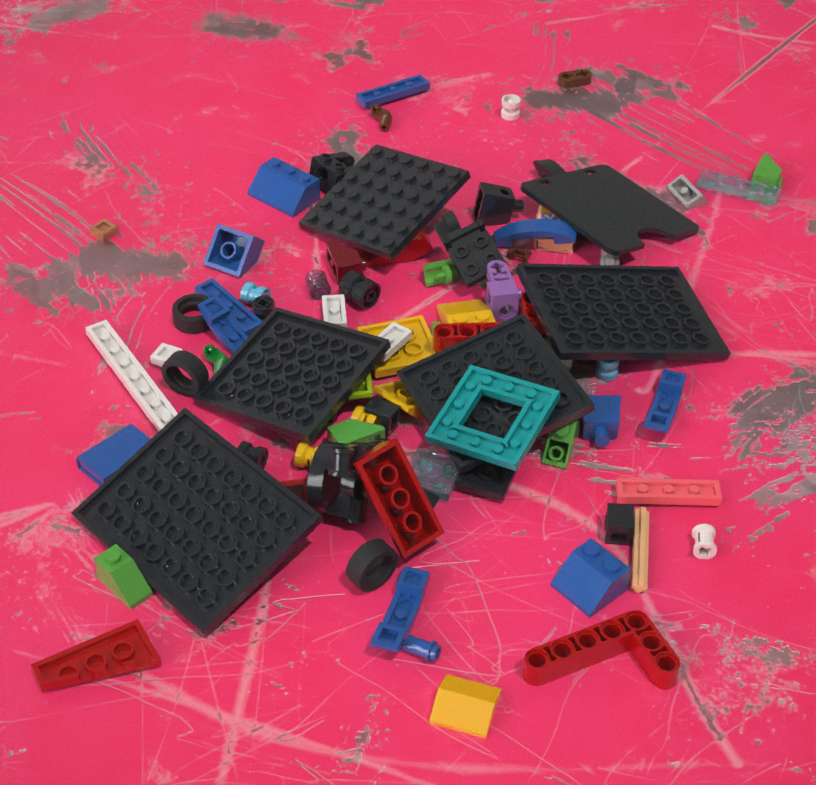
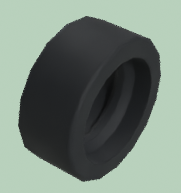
M189 294L177 299L172 307L175 327L181 332L188 334H198L209 330L210 327L202 315L196 317L184 315L190 311H200L198 304L209 297L202 294Z
M178 350L174 352L163 363L161 368L165 382L171 389L183 396H195L209 380V372L204 363L188 351ZM179 368L186 371L192 380L183 375Z
M378 538L371 539L362 544L353 553L346 567V575L361 591H374L381 587L394 573L398 564V554L384 540Z

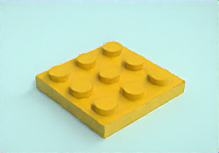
M423 315L357 327V331L378 336L393 322L412 330V338L388 360L385 362L379 360L372 371L375 378L396 375V371L435 354L433 351V336Z

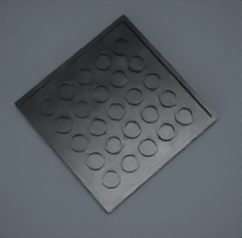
M376 144L298 223L301 229L394 260L471 176L468 170Z
M276 307L209 379L193 399L195 404L311 443L390 349L389 339Z
M524 313L396 371L399 380L429 426L432 425L470 365L560 391L561 398L537 438L595 411L593 401ZM482 395L463 426L504 439L523 407ZM444 448L461 474L486 463V461Z

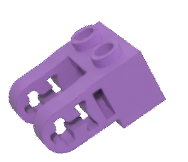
M500 260L489 262L487 264V278L489 282H487L485 303L491 309L496 322H505L520 315L518 304L521 301L522 292L520 288H517L505 262Z

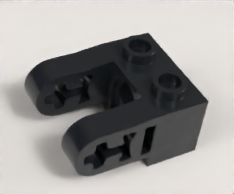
M347 152L322 153L319 156H314L311 159L309 174L319 178L320 187L329 192L354 167V157Z

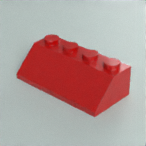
M398 438L379 443L362 453L353 463L402 559H405L445 533Z

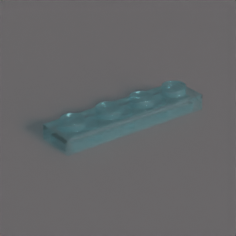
M704 169L697 180V187L704 188L705 190H713L725 195H733L745 200L761 202L765 205L776 206L782 193V188Z

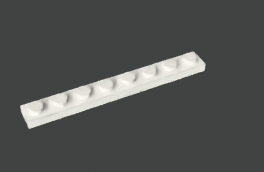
M107 320L85 327L86 335L159 432L178 414Z

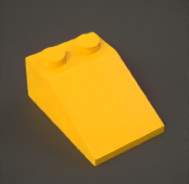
M480 299L443 303L436 306L442 324L496 322L491 309Z

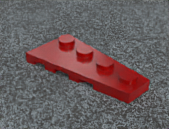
M136 619L30 665L41 691L45 692L161 666V659L140 621Z

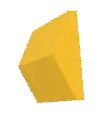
M400 380L373 387L375 392L390 402L401 406V409L419 420L423 417Z
M446 674L438 688L429 723L486 739L502 689Z

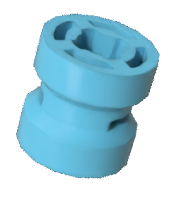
M250 281L244 284L240 293V300L247 304H251L258 296L271 297V290L264 286L258 287L256 283Z
M596 360L595 376L599 380L609 382L617 378L620 360Z

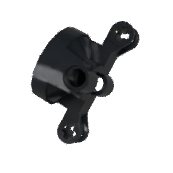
M369 437L350 443L330 441L321 443L314 453L307 481L309 505L318 513L339 516L345 522L365 523L368 499L363 495L365 486L353 463L362 453L390 439Z

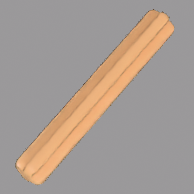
M645 507L634 510L631 588L634 589L635 593L645 592L648 586L649 511H646Z

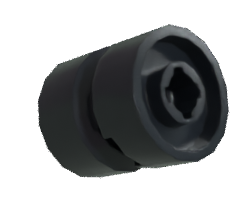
M351 270L340 281L339 293L344 294L346 299L353 301L358 306L370 309L378 301L381 287L373 280L366 279L359 272Z

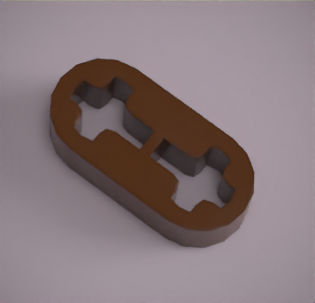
M586 69L561 72L558 75L557 84L562 88L589 85L592 79V72Z

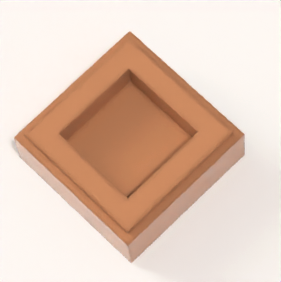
M106 219L89 227V234L102 242L119 233V227Z

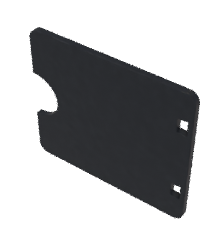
M596 165L521 183L520 190L611 255L619 256L644 249L645 244L638 237L641 233H656L666 236L671 240H676L697 234L699 226L608 165Z

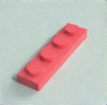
M616 478L618 504L721 506L722 502L719 480Z

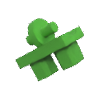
M451 258L423 264L424 282L427 287L443 283L451 284L452 281L461 280Z

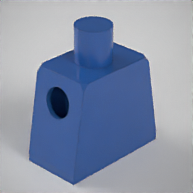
M588 395L595 405V411L576 419L581 421L579 432L582 439L595 440L597 446L605 447L610 443V440L617 439L621 395Z

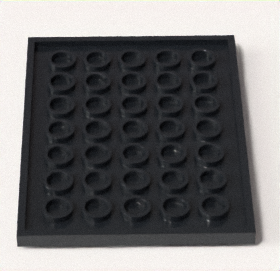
M517 264L515 271L555 354L560 360H728L731 352L679 267Z
M186 408L181 410L71 512L106 547L110 548L117 544L134 560L148 585L206 637L324 521L320 513Z

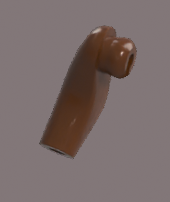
M373 104L370 107L371 115L380 121V130L387 132L392 123V115L388 110L380 107L379 104Z

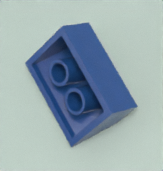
M273 157L260 165L247 193L249 196L293 218L320 200V179Z

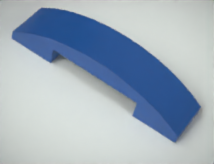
M527 219L507 224L494 231L493 236L496 238V247H512L515 239L553 237L554 244L576 243L578 231L563 221Z
M217 294L198 304V308L206 323L220 343L232 355L248 336L230 317V309Z
M663 369L658 390L651 410H649L644 428L669 433L679 406L687 374Z
M408 566L403 567L396 583L395 595L383 622H379L370 646L396 653L402 649L420 610L430 578L429 571Z

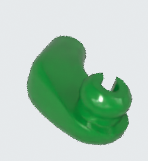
M212 344L206 345L203 349L205 358L214 364L215 374L228 360V357Z

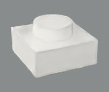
M162 343L150 356L151 364L162 367L163 363L174 352L183 349Z

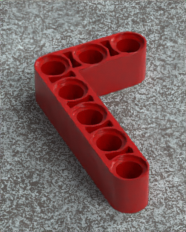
M524 292L521 297L520 314L524 313L543 338L547 337L527 293ZM503 322L438 324L433 330V351L435 353L440 352Z
M632 610L528 650L524 658L523 678L531 686H541L630 651L650 681L657 688L667 690L673 688L677 682L680 660L650 618L640 610Z

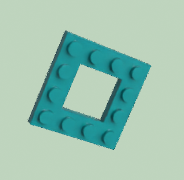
M470 365L425 434V440L427 443L517 471L561 398L560 391ZM482 395L523 407L504 439L463 426Z

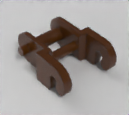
M516 244L512 250H508L507 255L504 257L506 264L513 260L514 257L523 259L521 263H528V258L532 255L531 248L527 250L520 249L519 245Z

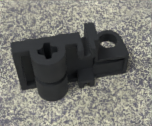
M450 211L442 216V222L434 225V229L445 246L447 253H449V257L454 262L459 276L468 288L487 279V264L493 260L505 262L488 231L485 230L482 219L461 229L453 211Z

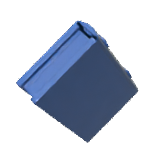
M129 424L77 456V466L79 470L100 486L143 447L150 438L133 424Z

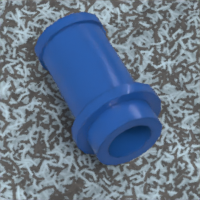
M409 634L405 639L403 650L425 658L426 662H436L440 657L442 647L438 645L436 640L430 642Z

